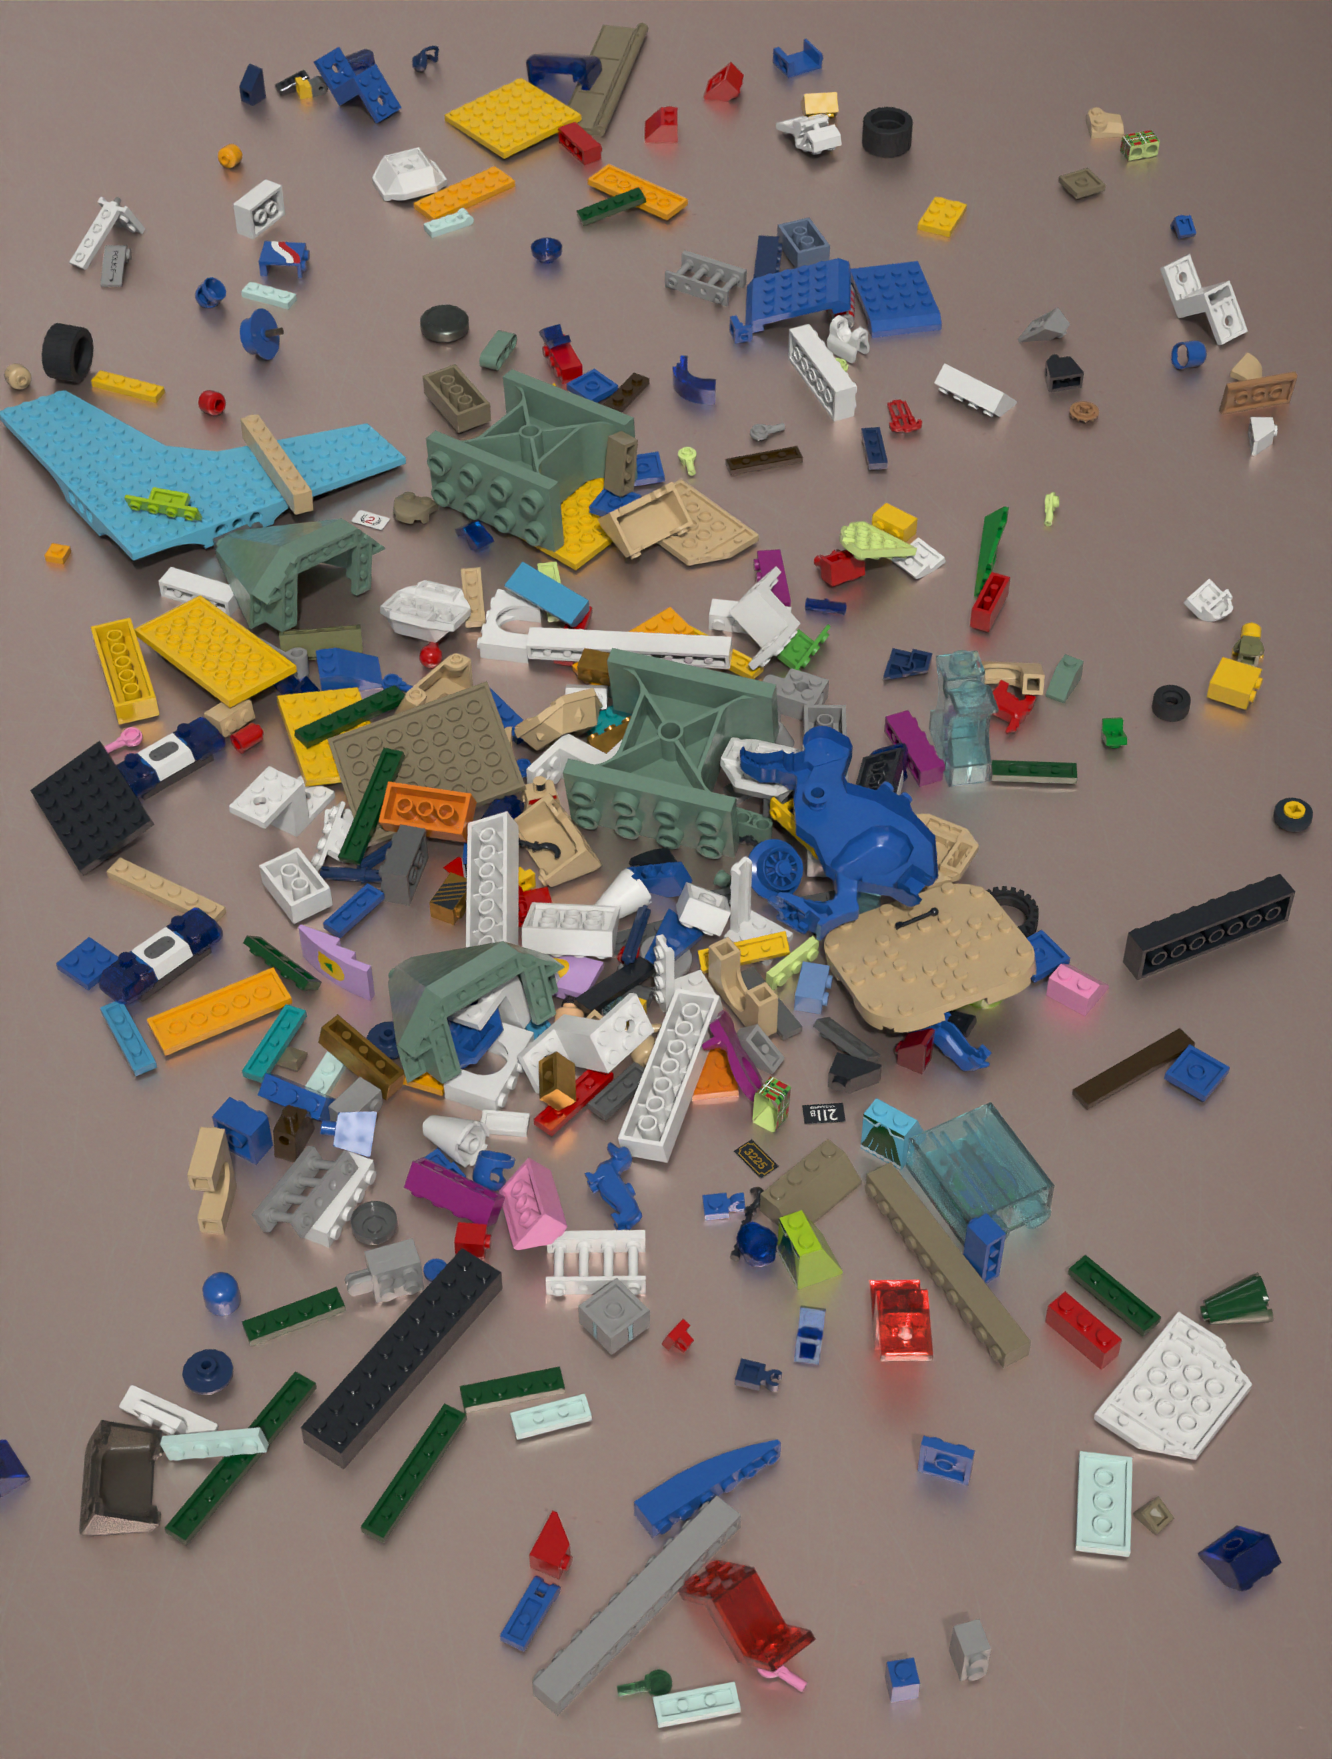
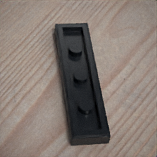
M639 956L635 959L634 963L625 965L576 997L574 1005L588 1015L594 1009L598 1012L655 974V967Z

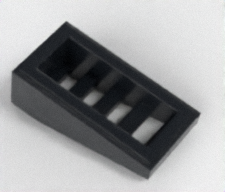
M306 71L297 72L275 84V88L280 96L296 92L295 78L310 79Z

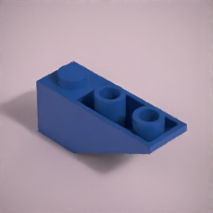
M668 862L627 868L634 873L631 877L636 881L640 879L649 893L663 897L680 896L686 882L692 883L693 881L682 862Z

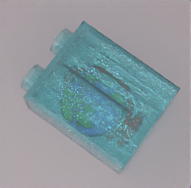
M991 1102L909 1138L906 1168L963 1247L965 1245L968 1223L973 1218H979L986 1213L1006 1233L1005 1240L1011 1231L1024 1225L1028 1229L1037 1228L1044 1224L1051 1216L1050 1208L1055 1185Z

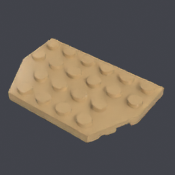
M682 479L674 483L693 524L687 527V532L679 536L677 533H674L657 543L686 565L690 566L728 559L759 541V535Z

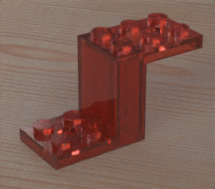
M870 1280L874 1350H880V1360L933 1361L928 1289H920V1280Z
M715 1560L705 1567L706 1571L702 1574L686 1580L685 1586L678 1591L683 1601L706 1606L738 1663L775 1672L816 1640L811 1630L785 1623L754 1567Z

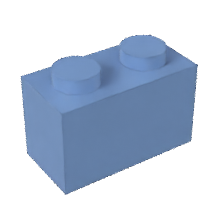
M803 961L795 993L794 1010L815 1014L822 1013L823 1006L828 1005L829 993L826 992L827 988L831 989L833 975H829V965Z

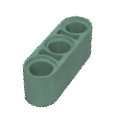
M498 330L480 355V367L498 371L514 350L517 343V335Z
M737 807L739 836L752 835L754 837L753 840H757L758 843L772 839L773 823L770 818Z

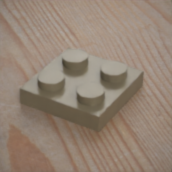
M1089 168L1061 175L1058 181L1075 199L1105 191L1106 184Z

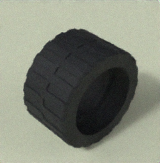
M879 107L867 112L863 118V148L870 154L883 158H893L905 154L911 147L912 117L906 111L895 107Z
M55 323L50 327L44 338L41 355L43 370L48 377L76 383L86 378L92 365L94 349L93 338L89 330L84 327Z

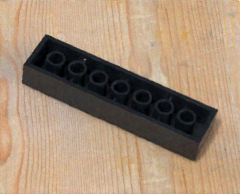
M1281 874L1267 877L1260 882L1249 884L1242 889L1228 892L1226 895L1216 899H1210L1198 906H1192L1188 910L1174 913L1162 920L1153 921L1144 927L1135 928L1128 932L1123 963L1136 980H1140L1284 923L1289 919L1296 891Z

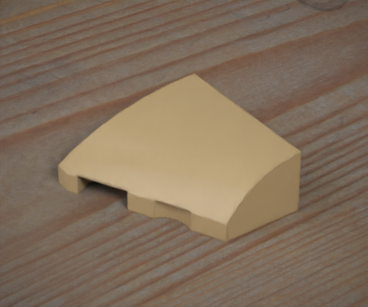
M1247 352L1231 370L1230 377L1239 381L1261 378L1262 366L1253 355Z

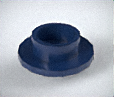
M393 1021L375 1025L369 1031L366 1039L390 1059L400 1057L396 1045Z
M205 1349L196 1352L188 1358L183 1366L182 1377L186 1387L192 1392L200 1395H211L220 1392L228 1386L233 1377L234 1368L231 1359L224 1352L216 1349Z

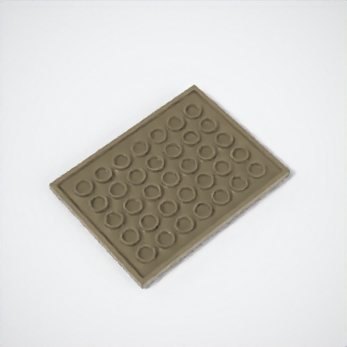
M487 681L328 739L353 818L361 803L383 747L404 752L405 757L395 783L471 793L477 802L476 808L526 790ZM378 820L368 847L392 839L393 834L397 832L385 831Z

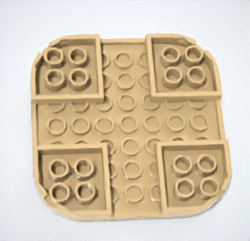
M947 882L942 886L921 892L918 895L922 898V901L913 907H908L899 901H895L861 913L857 920L846 922L831 930L824 941L826 960L831 972L847 988L854 999L855 1007L864 1020L880 1030H883L884 1026L888 1029H894V1032H911L945 1021L944 1013L982 999L989 1005L1016 995L1028 987L1031 983L1030 978L1032 975H1036L1035 952L1031 943L988 891L984 890L983 887ZM933 907L939 910L937 916L931 915L898 930L895 928V923L905 922L927 913Z

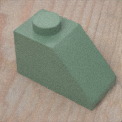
M1065 654L1056 666L1045 697L1065 703L1081 680L1084 661Z

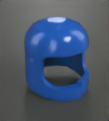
M213 277L205 279L195 292V299L203 308L217 306L226 296V289L223 283ZM212 301L217 302L213 306H208Z
M1200 341L1179 342L1172 348L1171 362L1177 369L1198 367L1206 360V347ZM1181 345H1185L1187 348L1188 363L1186 366L1180 365L1177 360L1178 348Z
M479 1151L472 1173L473 1181L492 1191L500 1190L506 1183V1179L503 1177V1169H511L514 1166L515 1158L500 1152ZM491 1173H495L500 1177L499 1182L491 1181Z
M217 1272L205 1280L202 1292L205 1306L209 1312L214 1315L225 1316L233 1313L239 1307L241 1295L238 1283L232 1275L225 1272Z

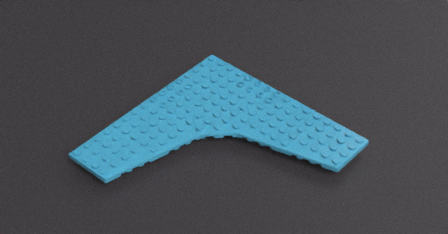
M66 390L57 391L48 396H41L36 400L23 402L20 405L7 407L0 411V421L49 471L62 490L65 500L99 536L106 534L111 537L132 560L182 544H202L205 548L214 545V538L247 524L251 527L255 522H260L263 527L272 525L274 520L289 508V505L248 446L222 451L166 446ZM368 423L277 440L312 490V497L406 464V457ZM153 487L188 493L191 497L188 506L198 508L202 519L201 521H189L183 517L176 516L173 518L161 513L152 514L145 510L136 511L128 506L124 497L125 495L148 499Z

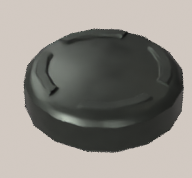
M449 304L433 306L420 317V330L426 338L439 343L453 342L465 336L468 332L469 317L464 310L457 306Z

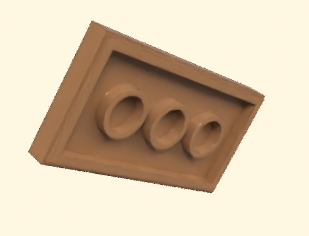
M1289 372L1228 383L1224 390L1219 411L1224 415L1289 403L1298 375L1296 372Z

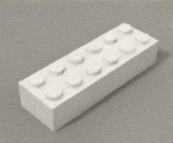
M809 324L789 329V361L833 421L853 417L856 408V384L851 381L848 373L842 369L840 362L836 361L832 352L825 346L824 341H821L817 332Z

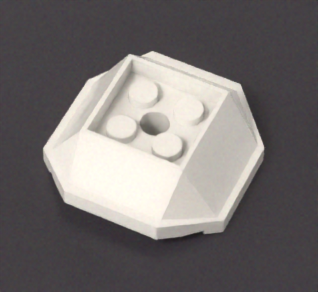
M419 147L384 156L372 177L373 185L384 201H390L391 199L407 200L438 192L442 187L447 186V179L437 164L430 160Z
M424 580L417 583L416 586H408L398 590L380 606V614L386 617L395 633L436 643L449 631L454 632L471 616V608L464 598L462 589Z
M732 737L721 756L720 766L728 776L735 792L768 800L775 797L779 802H782L793 790H789L779 783H760L744 773L740 767V749L744 746L746 751L754 753H772L784 750L788 754L792 752L798 753L802 750L756 739L741 740Z

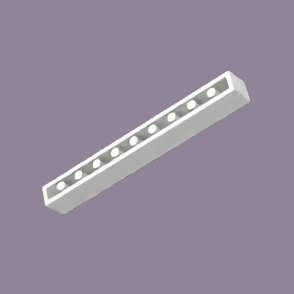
M530 627L526 642L528 659L579 661L584 648L608 653L611 652L612 648L696 667L730 669L733 652L732 637L543 627Z

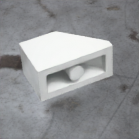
M1250 417L1248 438L1251 455L1256 456L1269 447L1273 442V437L1277 436V425H1274L1273 417Z

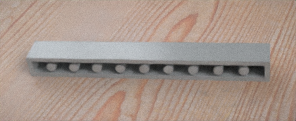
M718 1496L711 1502L707 1501L699 1510V1514L693 1520L689 1519L683 1525L681 1532L675 1538L671 1537L665 1543L663 1551L658 1556H652L646 1563L645 1569L639 1575H633L628 1581L627 1587L621 1593L617 1592L614 1594L608 1606L602 1612L598 1611L592 1617L590 1625L584 1631H578L573 1636L571 1644L565 1650H559L553 1657L552 1663L546 1669H541L537 1672L532 1682L533 1695L558 1716L740 1529L741 1514Z

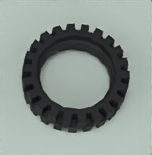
M1002 886V890H999L998 887H993V891L990 889L986 890L995 898L1000 906L1015 907L1026 915L1027 921L1023 925L1018 926L1026 938L1036 932L1039 908L1036 905V901L1034 899L1031 900V895L1026 894L1024 896V891L1020 889L1016 892L1015 887L1007 890V886Z

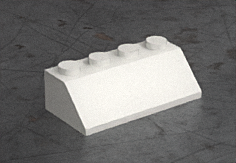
M945 363L934 382L939 386V391L947 395L951 392L954 394L953 398L961 402L965 399L969 401V406L977 410L979 407L983 408V413L990 417H993V415L1001 417L1017 403L1016 400L1005 393Z

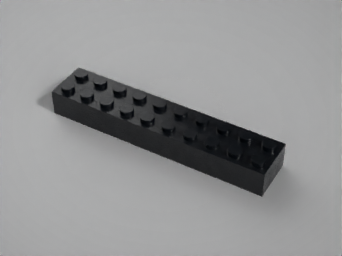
M461 1248L301 1426L304 1444L344 1470L503 1289L501 1272Z

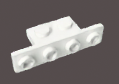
M343 801L337 807L333 806L328 814L330 821H327L322 830L324 837H321L316 846L319 849L318 853H315L310 862L316 871L322 867L326 855L340 861L338 855L351 826L350 822L340 818L345 806Z
M134 1385L130 1386L119 1405L121 1410L138 1417L140 1422L148 1426L154 1424L160 1427V1430L167 1435L217 1431L219 1427L216 1423Z

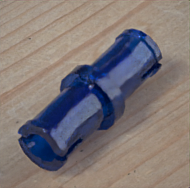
M806 598L805 610L819 611L826 615L828 613L845 615L847 603L829 601L826 598L824 600Z

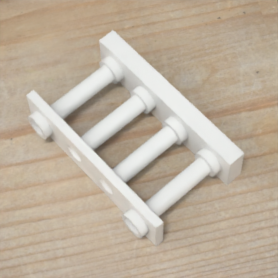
M645 1230L565 1231L552 1244L547 1245V1253H554V1277H546V1295L595 1294L616 1278L634 1295L646 1294V1276H638V1252H646ZM614 1252H628V1276H613ZM564 1253H579V1276L564 1277ZM589 1253H604L603 1276H589Z

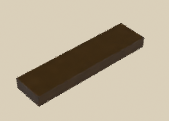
M798 446L725 459L726 467L731 476L803 463V456Z

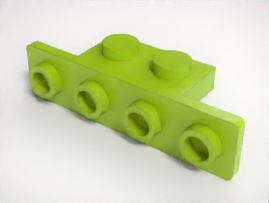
M153 487L148 499L125 495L124 497L128 506L136 511L145 510L152 514L161 513L173 518L176 516L183 517L189 521H201L202 519L198 508L188 506L191 499L188 493Z

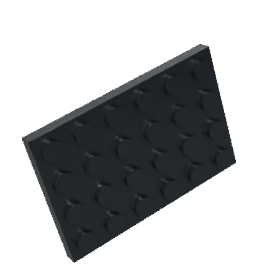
M100 740L30 790L83 876L155 825Z

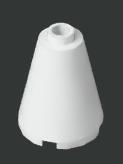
M625 868L594 905L620 906L619 919H622L637 912L638 908L643 907V905H651L652 901L650 900L652 897L640 879L637 881L631 876L634 873Z
M431 1115L423 1123L424 1136L463 1167L475 1165L479 1151L487 1150L488 1145L485 1144L486 1136L489 1137L490 1133L488 1126L481 1121Z

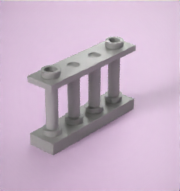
M686 250L682 253V267L676 273L668 270L665 271V287L726 307L729 305V290L734 285L744 288L747 281L746 269ZM687 271L695 272L692 278L683 275ZM703 275L711 278L707 283L699 281ZM718 280L726 282L723 288L714 285Z
M307 1146L253 1212L252 1216L263 1232L270 1233L278 1222H285L292 1225L300 1238H304L359 1167L347 1150H344L336 1161H328L322 1159L314 1146ZM321 1169L328 1170L322 1179L314 1178ZM306 1187H314L308 1196L301 1195ZM292 1204L300 1205L294 1214L286 1213Z

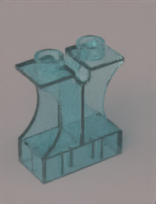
M958 650L952 654L936 655L938 703L936 710H930L929 730L938 757L944 761L945 771L943 772L948 787L990 782L992 762L989 745V726L992 713H998L999 709L991 687L985 685V670L978 651Z

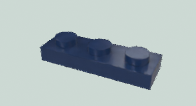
M880 427L861 428V437L869 470L888 469V460Z

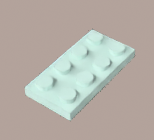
M1079 1452L1075 1551L1124 1557L1130 1556L1133 1457Z

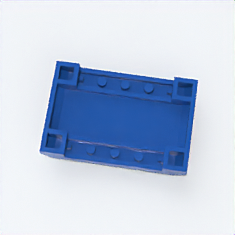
M836 258L753 278L747 285L745 325H752L753 333L764 331V324L827 309H832L833 314L851 310V266L849 261Z
M918 261L851 269V285L855 287L868 320V330L872 338L941 330L940 312Z

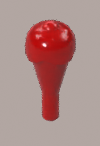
M439 640L436 643L429 642L427 646L421 649L419 660L424 667L436 668L442 662V651L438 645Z

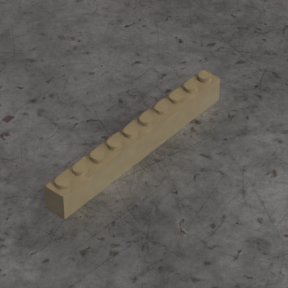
M890 1162L867 1173L866 1185L864 1186L867 1195L876 1201L880 1212L891 1221L893 1229L903 1236L908 1249L916 1253L922 1267L929 1270L935 1284L938 1287H942L948 1301L960 1311L964 1322L972 1326L977 1339L980 1342H984L988 1347L991 1357L1005 1368L1028 1356L1031 1344L1030 1339L894 1165Z

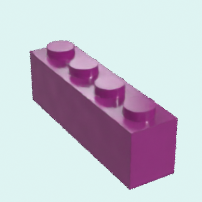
M781 550L757 551V559L753 560L754 571H758L756 572V583L777 566L781 573L777 577L779 581L771 587V591L784 606L791 607Z
M908 710L886 716L884 732L895 749L902 747L905 757L904 763L918 786L921 787L942 781L943 771H945L944 761L939 759L935 747L928 742L926 733L921 731L916 718L912 717Z
M424 1157L412 1161L404 1188L410 1190L412 1195L426 1198L432 1201L431 1203L434 1206L452 1211V1214L456 1217L467 1218L473 1221L472 1223L487 1224V1227L497 1223L505 1200V1196Z

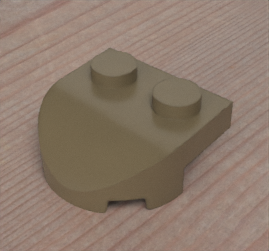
M404 492L394 499L393 515H396L398 521L413 524L414 520H419L424 524L429 522L430 514L438 510L439 505L430 497L415 496L413 492Z

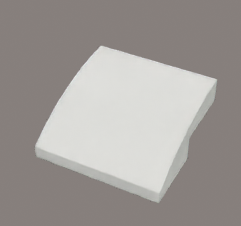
M919 537L910 544L917 548L915 556H907V558L893 557V559H890L915 579L928 575L946 562L944 556Z

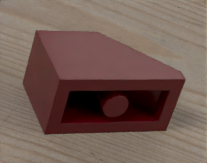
M929 1028L909 1033L903 1042L900 1041L895 1051V1054L898 1055L897 1065L922 1075L932 1059L935 1029Z

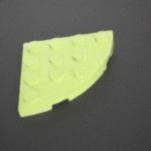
M865 521L851 522L849 527L844 525L839 535L841 545L854 554V558L858 560H865L866 558L878 560L880 557L893 559V557L907 558V556H915L917 551L916 547Z

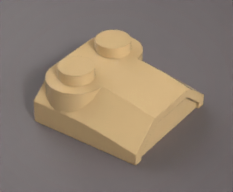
M1097 107L1092 108L1086 114L1085 121L1091 139L1124 136L1123 121L1119 114L1104 113L1103 110Z

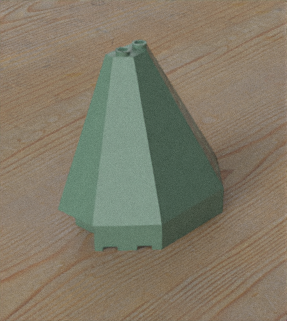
M340 518L237 530L218 540L216 557L249 628L252 629L266 622L280 632H284L297 625V578L299 573L320 563L346 568V577L351 579V593L357 596L371 589L372 555L385 550V547L357 527Z
M505 941L414 956L398 964L389 972L388 988L396 1045L407 1083L425 1072H428L442 1084L460 1074L462 1071L447 1017L516 975L524 988L532 1022L539 1025L556 1015L552 995L558 992L555 973L565 966L550 955Z

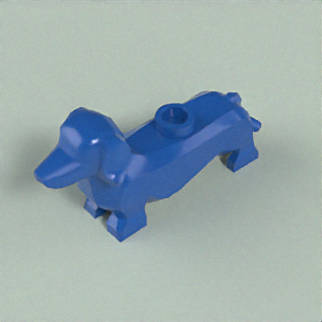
M949 1012L944 1013L945 1021L908 1032L909 1034L929 1028L935 1029L934 1043L942 1050L945 1056L950 1057L963 1071H976L979 1068H987L990 1065L985 1060L991 1055V1052L983 1044L978 1048L979 1050L970 1046L960 1029L955 1024L948 1022V1018L951 1016Z
M610 1142L608 1143L607 1150L611 1158L600 1163L594 1174L586 1172L585 1177L593 1194L600 1190L602 1199L616 1211L611 1214L615 1222V1229L631 1230L641 1220L642 1213L633 1197L636 1194L630 1183L625 1184L620 1176L623 1171L631 1167L632 1154L628 1148L624 1146L618 1148Z

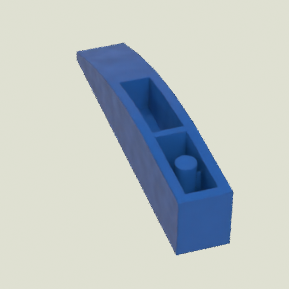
M777 1439L749 1445L715 1456L686 1469L634 1501L635 1517L652 1538L658 1534H665L678 1521L690 1518L694 1511L702 1507L707 1501L711 1502L716 1496L732 1491L739 1482L744 1479H751L764 1466L773 1465L780 1457L781 1442Z

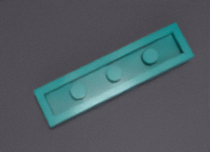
M285 1004L243 1068V1077L260 1083L263 1082L265 1074L271 1073L306 1019V1010Z

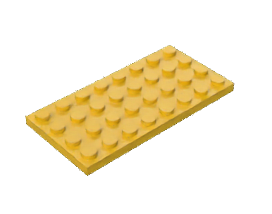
M201 595L134 629L136 636L229 708L297 672L294 663Z

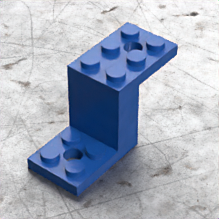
M340 47L313 62L339 106L359 94L376 124L402 108L376 64L356 76ZM332 65L336 66L337 73L333 71ZM378 97L382 99L383 105L378 102Z

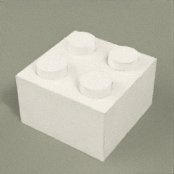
M686 882L676 904L678 919L682 925L689 928L697 927L703 933L710 936L714 934L721 936L731 914L727 897Z

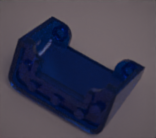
M547 52L532 54L526 61L529 83L536 87L539 84V80H544L545 73L572 75L573 82L578 81L582 85V90H590L602 72L600 59L593 55Z

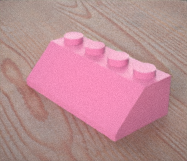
M528 1158L499 1190V1194L505 1196L502 1206L513 1248L516 1250L552 1244L558 1237L563 1235L568 1227L551 1170Z

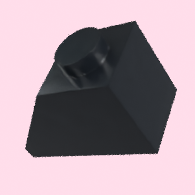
M837 1052L828 1074V1087L836 1091L853 1093L877 1084L881 1079L882 1065Z

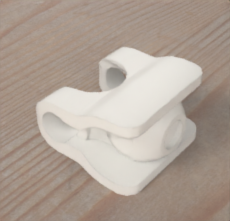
M838 315L830 323L827 349L852 364L856 361L858 351L863 354L869 353L868 331L859 327L852 333L848 327V320Z

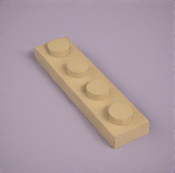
M481 568L461 569L462 589L464 598L471 608V616L465 620L466 628L482 627L483 623H485Z

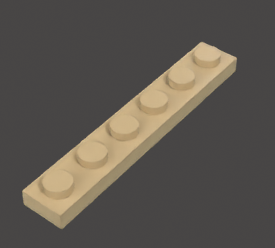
M119 858L107 870L109 878L212 927L226 914L225 906L125 859Z

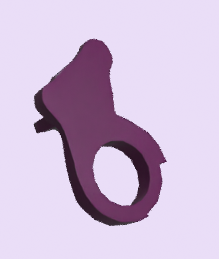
M723 1009L718 1013L717 1018L709 1024L714 1037L704 1042L702 1048L703 1050L721 1048L727 1052L728 1061L738 1085L747 1098L754 1102L755 1093L763 1085L762 1078L756 1066L742 1048L729 1013Z

